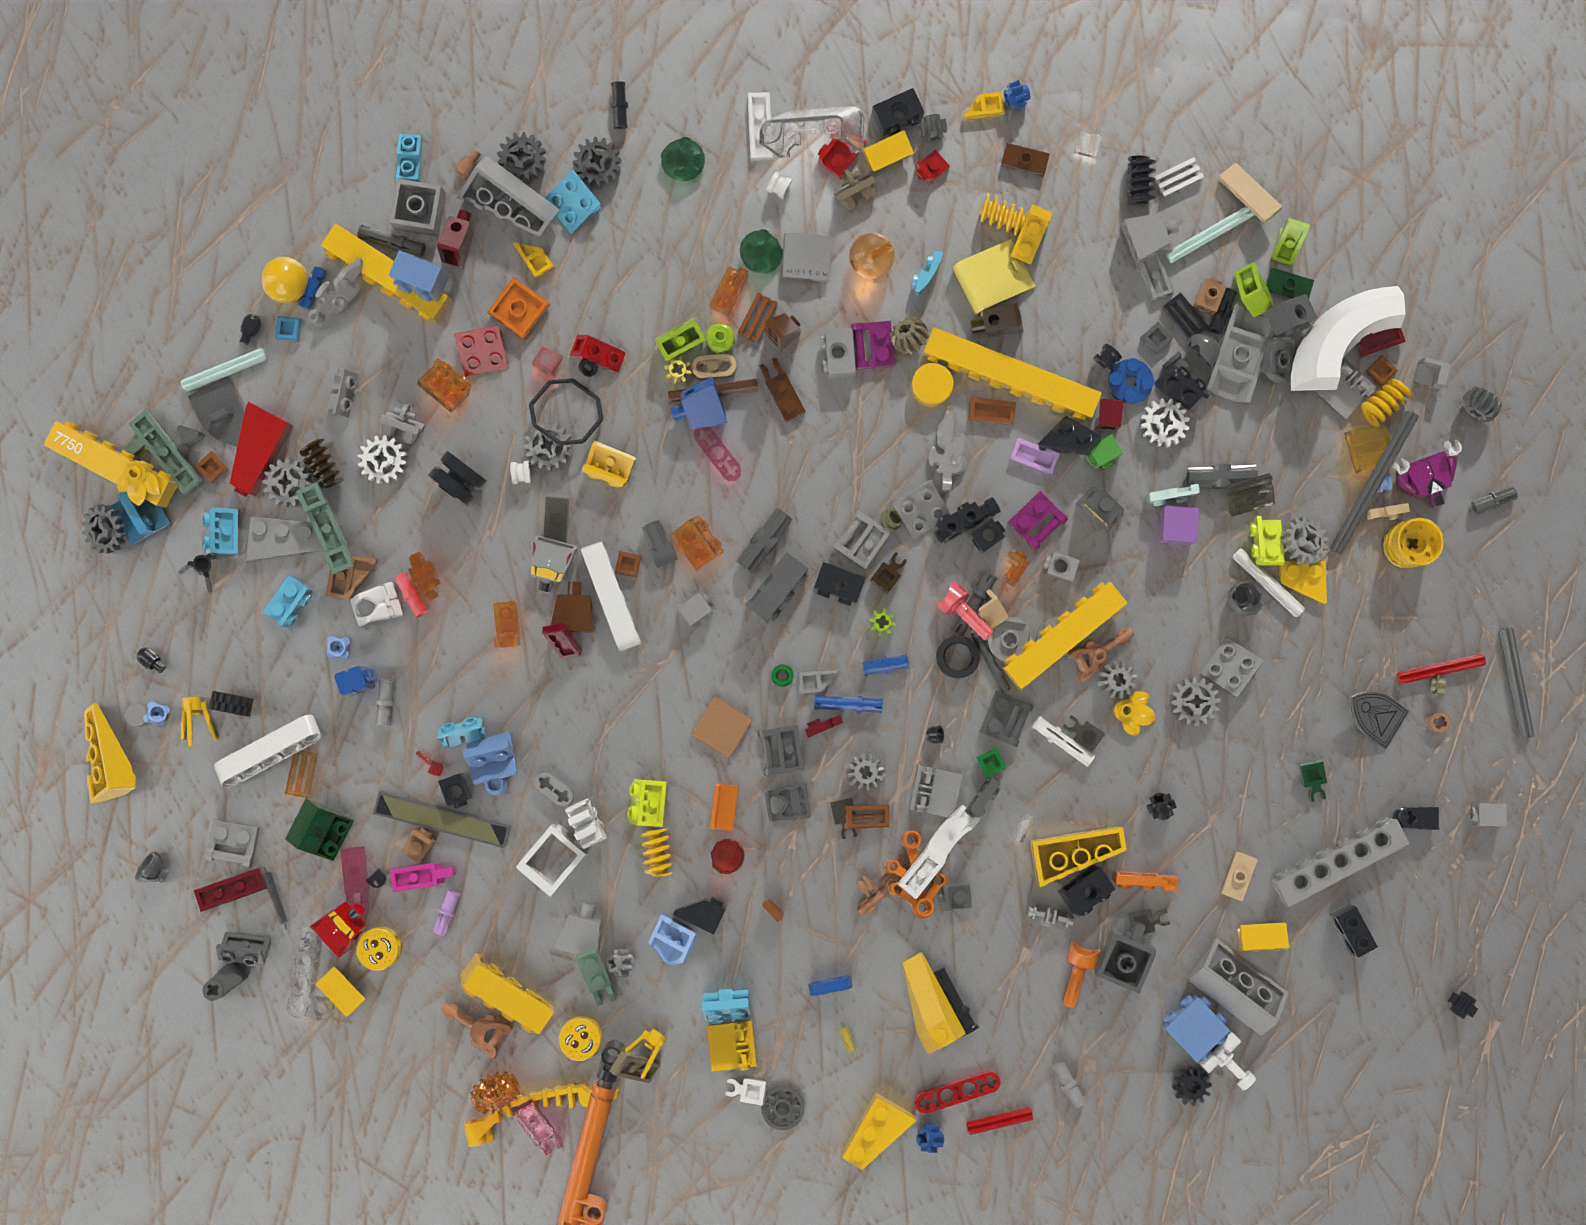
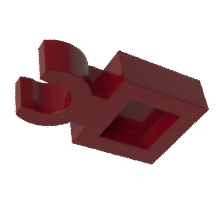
M840 715L823 722L820 719H816L807 723L808 728L804 730L809 738L840 725L843 721Z

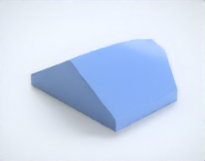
M661 914L650 937L649 944L654 948L661 960L670 965H676L686 962L698 934L688 925Z

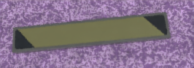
M384 792L378 793L373 811L375 815L501 848L506 847L511 828L510 825Z

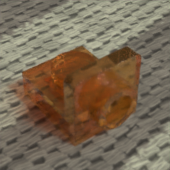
M1017 550L1015 552L1010 551L1007 555L1008 558L1018 563L1017 566L1012 564L1005 575L1009 577L1006 583L1012 587L1017 584L1030 563L1026 561L1027 556Z

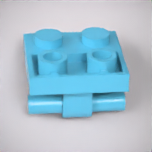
M721 989L719 992L703 993L702 1012L705 1021L722 1023L723 1019L732 1018V1021H744L746 1017H751L748 989L736 991Z

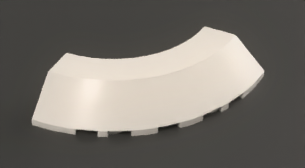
M1399 286L1383 287L1356 294L1336 304L1320 316L1307 331L1297 349L1292 365L1290 391L1337 390L1340 380L1341 363L1345 355L1360 342L1361 338L1370 333L1374 334L1382 330L1401 328L1406 313L1404 294Z

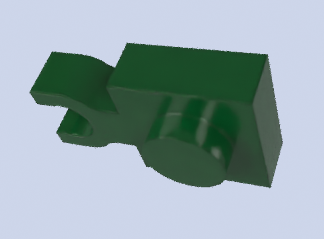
M1316 760L1299 764L1302 784L1305 788L1310 787L1308 792L1309 800L1315 802L1314 794L1316 792H1320L1323 800L1326 799L1325 792L1321 788V784L1327 783L1324 762Z

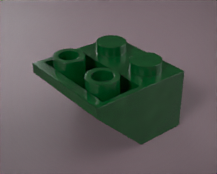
M305 798L285 840L299 850L334 861L354 820L323 804Z

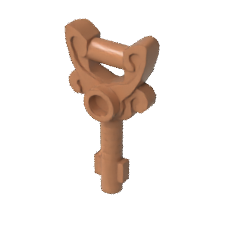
M1131 628L1120 630L1116 633V637L1103 645L1087 639L1083 643L1084 646L1074 647L1067 652V655L1074 659L1078 665L1079 670L1076 677L1081 683L1086 681L1095 670L1101 671L1104 665L1102 662L1105 661L1108 651L1120 644L1125 645L1130 642V638L1135 635ZM1085 654H1087V655L1089 656V664H1088V665H1087V663H1086V661H1085V659H1084V655H1085Z
M899 854L895 860L908 871L909 868L905 864L904 854ZM892 863L891 870L893 871L895 869L894 863ZM885 867L882 869V875L884 876L882 883L884 886L869 899L866 897L860 902L861 906L857 908V911L862 916L866 912L868 914L875 909L874 905L890 893V884L899 882L895 873H888ZM896 885L894 887V892L898 893L900 888L898 885Z
M444 1003L440 1009L448 1019L453 1020L454 1018L471 1029V1045L473 1047L481 1046L482 1050L490 1058L496 1057V1046L502 1036L513 1029V1026L507 1023L495 1022V1017L492 1014H487L485 1018L480 1017L475 1021L460 1012L459 1007L453 1003L451 1005ZM492 1028L495 1029L489 1042L485 1040L486 1032Z

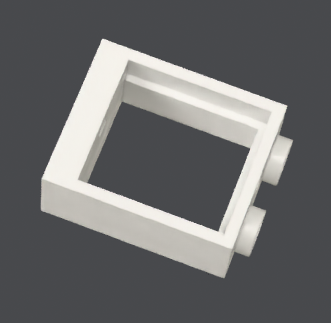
M554 824L550 825L516 866L520 872L550 897L588 854L582 848L579 840L575 839L573 841L567 836L569 832L560 824L557 826ZM551 834L577 854V857L555 883H552L529 863L530 859Z

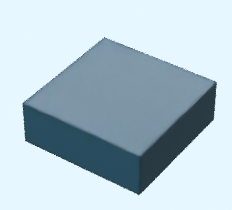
M278 316L275 339L299 342L302 320Z

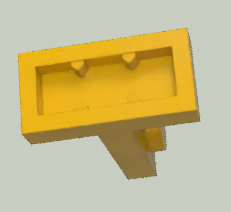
M1033 204L1031 205L1010 257L1031 265L1053 215L1052 212Z

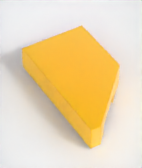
M1002 91L979 94L971 107L963 115V121L1004 115Z
M519 242L513 243L535 279L555 268L542 247L520 244Z

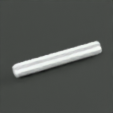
M1240 548L1234 553L1233 559L1294 617H1298L1303 613L1305 608L1261 566H1256V561L1243 549Z

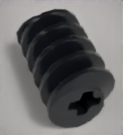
M1142 155L1129 156L1128 161L1131 163L1128 164L1130 172L1127 176L1130 181L1127 182V187L1130 190L1127 191V196L1130 198L1127 200V203L1130 205H1145L1150 200L1155 199V196L1150 195L1149 192L1156 190V187L1150 186L1149 183L1156 181V178L1150 177L1149 174L1156 172V169L1150 168V165L1155 164L1156 160Z

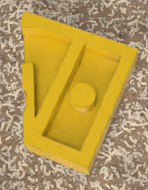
M1320 560L1315 564L1311 563L1307 566L1303 562L1297 564L1296 561H1285L1284 565H1279V584L1286 588H1291L1303 596H1308L1320 604H1327L1326 560Z

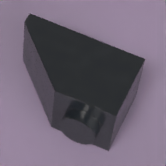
M711 897L710 900L704 898L676 908L673 915L714 935L726 907L723 906L724 902L717 898Z

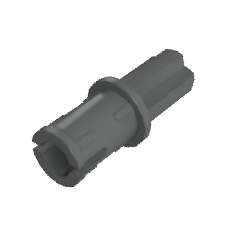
M1510 487L1497 493L1491 492L1487 497L1472 501V510L1478 515L1492 508L1499 509L1500 505L1518 498L1517 490L1514 487Z

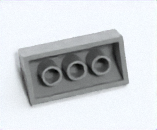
M1217 938L1212 941L1194 965L1188 979L1189 982L1260 1036L1278 1024L1289 994Z

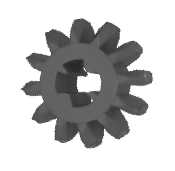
M1473 387L1463 396L1461 408L1466 411V414L1479 421L1490 422L1500 413L1502 401L1491 391Z

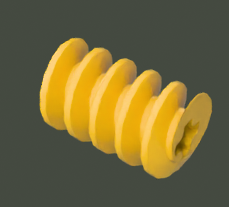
M987 193L979 213L981 215V222L989 218V225L992 226L997 221V229H1000L1005 224L1006 232L1008 233L1014 228V236H1017L1022 229L1028 212L1023 215V207H1020L1015 212V204L1013 203L1009 208H1006V200L998 205V197L990 201V194Z
M1390 379L1388 385H1383L1381 390L1376 391L1374 396L1368 398V402L1361 404V411L1371 425L1379 427L1377 420L1385 422L1386 417L1384 414L1391 417L1393 415L1391 408L1398 411L1400 409L1398 403L1405 405L1407 402L1404 397L1411 400L1413 394L1402 382Z
M668 828L648 830L640 834V837L647 839V841L641 843V846L648 848V850L642 852V855L649 857V859L643 861V864L650 866L649 869L644 870V873L651 875V877L673 874V872L666 870L672 866V863L665 861L671 857V854L664 852L670 848V845L663 843L669 839V836L662 834Z

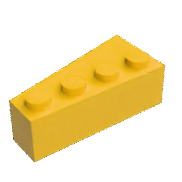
M475 953L460 975L462 987L464 988L463 991L473 998L475 996L483 1000L482 1003L492 1010L497 1008L502 1011L501 1015L507 1020L518 1021L525 1031L529 1033L534 1031L540 1034L554 1013L553 1005L528 988L523 991L521 989L523 986L512 977L504 978V974L494 964L487 966L481 962L482 956Z

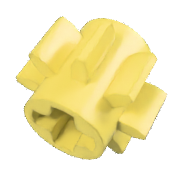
M682 356L679 357V360L674 361L673 358L670 359V366H664L665 370L670 371L666 375V379L672 377L674 385L681 380L686 383V375H692V372L686 369L691 365L690 362L684 364ZM674 367L682 368V374L674 373Z

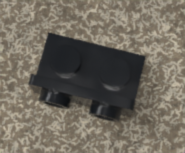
M1173 363L1154 383L1159 390L1176 402H1180L1187 410H1190L1202 396L1206 399L1210 396L1206 389L1208 386L1200 378L1195 380L1185 367L1180 366L1178 368Z

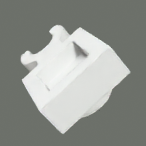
M734 1078L727 1080V1083L735 1085V1091H726L725 1095L734 1097L739 1094L741 1095L740 1102L764 1105L768 1082L744 1078L743 1084H741L739 1080Z

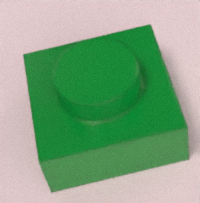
M997 748L976 757L986 778L1007 768Z

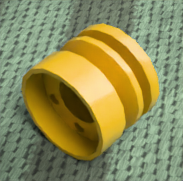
M1416 518L1397 523L1389 528L1384 536L1383 549L1389 562L1396 567L1408 569L1427 565L1435 561L1443 550L1444 540L1442 532L1435 523L1429 519Z

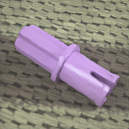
M446 891L442 906L437 910L439 914L433 928V933L439 936L446 935L451 918L455 917L454 910L461 895L458 892Z

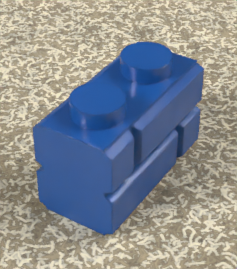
M356 666L348 669V671L344 670L336 673L334 676L339 693L342 696H354L362 693V691L374 689L376 686L375 682H377L374 670L364 666Z

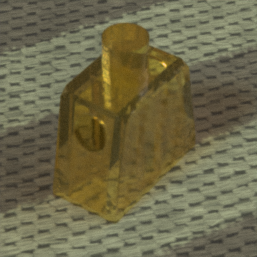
M1386 426L1352 429L1344 433L1355 474L1377 465L1393 434H1388Z

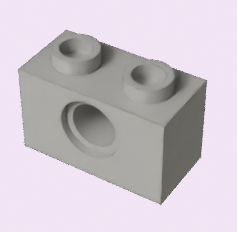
M852 328L825 330V336L821 337L822 350H826L827 359H823L824 372H828V378L855 376ZM840 348L844 351V356L842 358H835L832 355V351Z

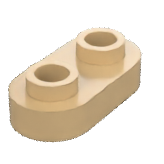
M729 354L699 356L692 363L694 376L702 380L713 377V379L730 377L737 368L734 357ZM728 363L730 367L727 370H723L721 365ZM701 365L707 366L705 372L699 371Z

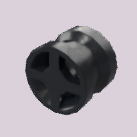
M1105 343L1102 351L1096 354L1093 359L1100 367L1111 372L1114 368V363L1119 362L1122 356L1114 347Z

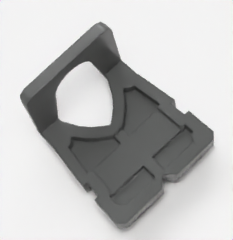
M805 782L765 792L769 822L796 820V818L809 819L811 817L810 805L806 801L808 792ZM773 796L785 803L782 810L777 814L772 813L770 800Z

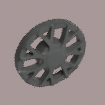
M780 1086L773 1088L765 1096L764 1105L761 1107L762 1116L772 1128L789 1130L795 1127L803 1117L804 1103L802 1097L790 1087ZM778 1091H785V1099H779ZM794 1094L797 1099L790 1103L787 1099ZM770 1096L777 1100L774 1105L767 1102ZM792 1106L801 1107L800 1114L792 1112ZM774 1108L775 1114L767 1117L765 1110ZM789 1115H791L795 1120V1122H793L790 1125L785 1119ZM776 1116L782 1118L780 1126L774 1124Z

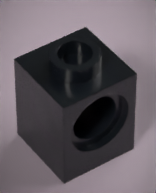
M990 519L968 537L979 552L983 554L1005 537L1003 534L1005 529L998 520L994 522L993 519ZM990 529L993 531L994 539L992 541H987L983 538L984 530Z
M463 773L438 781L447 807L453 805L457 809L467 805L466 800L472 798ZM454 785L461 789L459 798H454L451 795V788Z

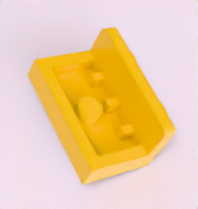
M594 441L586 464L582 467L581 471L587 473L586 475L592 479H602L612 487L623 488L629 480L636 457Z

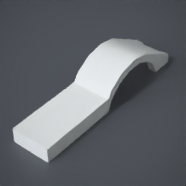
M961 805L942 823L929 840L925 850L897 883L914 899L918 898L943 867L947 855L957 841L968 831L972 830L980 821L978 817L971 818L964 812L966 809L964 805Z

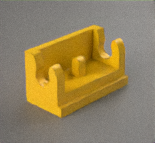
M904 130L861 150L872 172L914 154Z
M1286 923L1240 925V929H1237L1239 953L1276 951L1289 948Z
M335 966L315 984L346 1017H349L366 1000Z

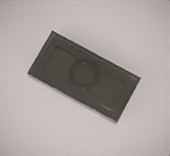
M546 497L544 537L567 543L569 498Z

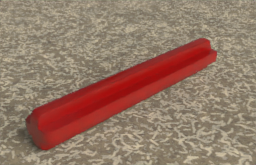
M1477 654L1398 672L1396 674L1399 684H1406L1438 675L1441 676L1485 666L1486 658L1484 654Z

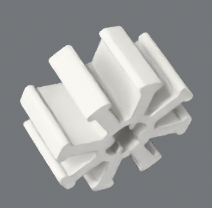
M588 798L565 809L569 817L567 819L568 823L574 828V836L577 841L580 840L583 849L607 838L603 831L604 825L597 817L598 812L595 807H592L591 801Z

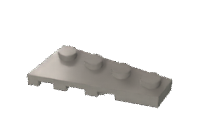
M253 516L250 518L246 561L248 562L306 552L324 551L311 522Z

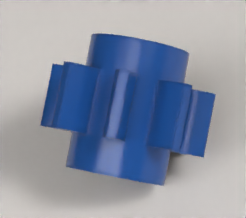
M1019 80L1010 82L1007 85L1008 89L1004 90L1007 106L1014 105L1015 110L1024 108L1027 105L1026 101L1031 99L1027 84L1020 85Z
M924 1124V1130L917 1131L916 1142L921 1147V1151L937 1153V1148L943 1147L944 1134L940 1131V1126Z

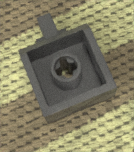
M1135 921L1131 932L1126 930L1125 934L1111 929L1098 959L1097 966L1094 969L1098 977L1140 994L1157 951L1154 946L1145 943L1146 938L1142 937L1146 928L1144 924ZM1128 957L1130 962H1125L1123 965L1121 960Z

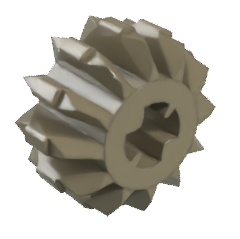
M906 316L905 320H899L898 325L892 326L893 331L890 333L892 345L903 354L909 352L912 355L915 350L920 351V347L926 345V339L929 338L927 326L916 316L912 318Z

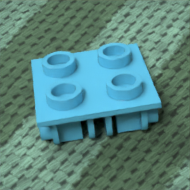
M573 169L545 197L546 200L560 209L557 217L571 234L592 213L596 214L601 209L599 206L601 203Z

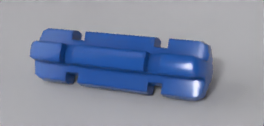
M317 266L311 272L312 277L308 279L305 294L298 301V305L307 310L311 308L312 298L315 299V294L321 286L320 281L324 279L326 274L324 269Z

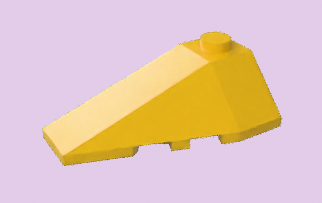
M921 952L904 961L902 964L916 1032L927 1054H930L958 1040L966 1033L923 953Z

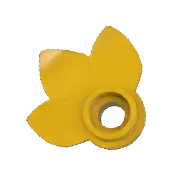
M134 460L129 462L125 466V472L117 478L118 491H127L129 499L137 506L144 502L147 493L161 494L159 480L154 474L148 472L147 466L141 461ZM133 469L137 471L138 475H135Z
M1143 691L1132 692L1127 699L1119 700L1113 708L1115 717L1122 721L1124 731L1130 735L1138 736L1140 725H1150L1156 720L1154 711L1146 706L1150 697L1148 693ZM1124 707L1128 708L1126 715L1123 712Z

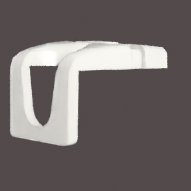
M393 582L361 592L350 599L359 627H363L369 622L403 616L400 602L396 599L397 593ZM362 599L369 600L376 605L369 616L362 617L359 613L358 604Z

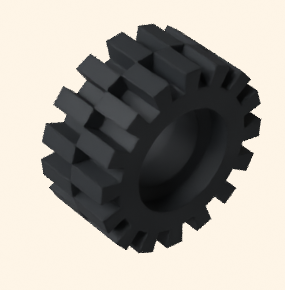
M212 691L208 709L250 717L254 699Z

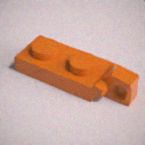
M1114 871L1112 880L1115 884H1118V887L1126 889L1132 888V885H1139L1142 889L1154 890L1155 886H1158L1169 892L1177 891L1178 877L1175 875Z

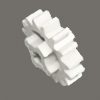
M1161 398L1158 403L1159 405L1153 401L1150 403L1151 408L1146 407L1144 409L1147 415L1140 417L1142 421H1145V423L1140 425V428L1146 429L1143 437L1148 435L1151 437L1148 443L1151 444L1153 441H1157V447L1164 443L1165 447L1168 448L1171 446V441L1176 445L1179 443L1178 438L1184 439L1186 437L1183 431L1189 430L1185 423L1190 418L1183 416L1187 410L1179 409L1180 402L1172 405L1173 399H1169L1165 403L1164 399ZM1163 409L1161 415H1152L1156 410ZM1173 412L1176 414L1178 420L1175 419ZM1164 418L1166 419V423L1169 424L1165 428L1163 427V423L1160 422ZM1151 426L1155 428L1157 432L1156 434L1153 432ZM1169 431H1177L1175 435L1166 437Z
M376 435L374 442L367 439L368 446L360 447L364 453L357 455L358 458L362 459L358 467L365 468L361 473L364 476L370 474L368 480L371 482L376 478L377 484L381 485L383 480L387 484H391L390 478L393 477L395 480H399L398 472L405 473L401 467L402 465H408L403 460L407 453L401 452L404 446L402 444L396 445V439L392 438L389 442L387 435H384L382 440ZM378 447V449L375 452L371 453L373 449ZM390 447L393 448L397 457L390 454ZM386 457L387 461H383L382 464L378 462L379 458ZM369 463L374 464L375 473L371 470ZM394 466V469L387 473V470Z

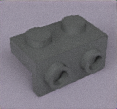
M225 932L222 943L216 946L218 960L226 963L237 962L245 963L249 966H264L271 945V939L268 937Z

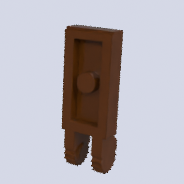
M775 357L771 361L778 376L771 379L769 371L764 364L759 365V368L785 422H788L806 413L786 372H783L781 365Z

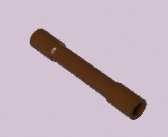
M757 378L716 385L719 396L758 391ZM686 389L668 391L670 405L682 403L680 393Z

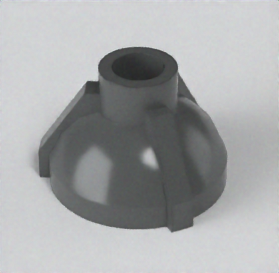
M156 851L151 852L143 860L137 869L135 880L143 883H162L165 880L168 871L165 870L166 867L160 853Z

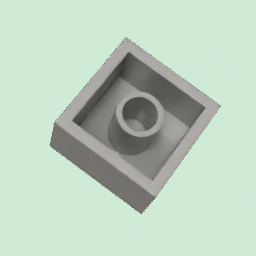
M397 178L389 223L394 229L438 236L446 192L440 185Z

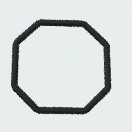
M572 378L549 380L529 403L533 427L561 446L585 443L603 421L600 398ZM573 383L596 400L599 419L582 439L560 441L536 424L533 405L551 384Z

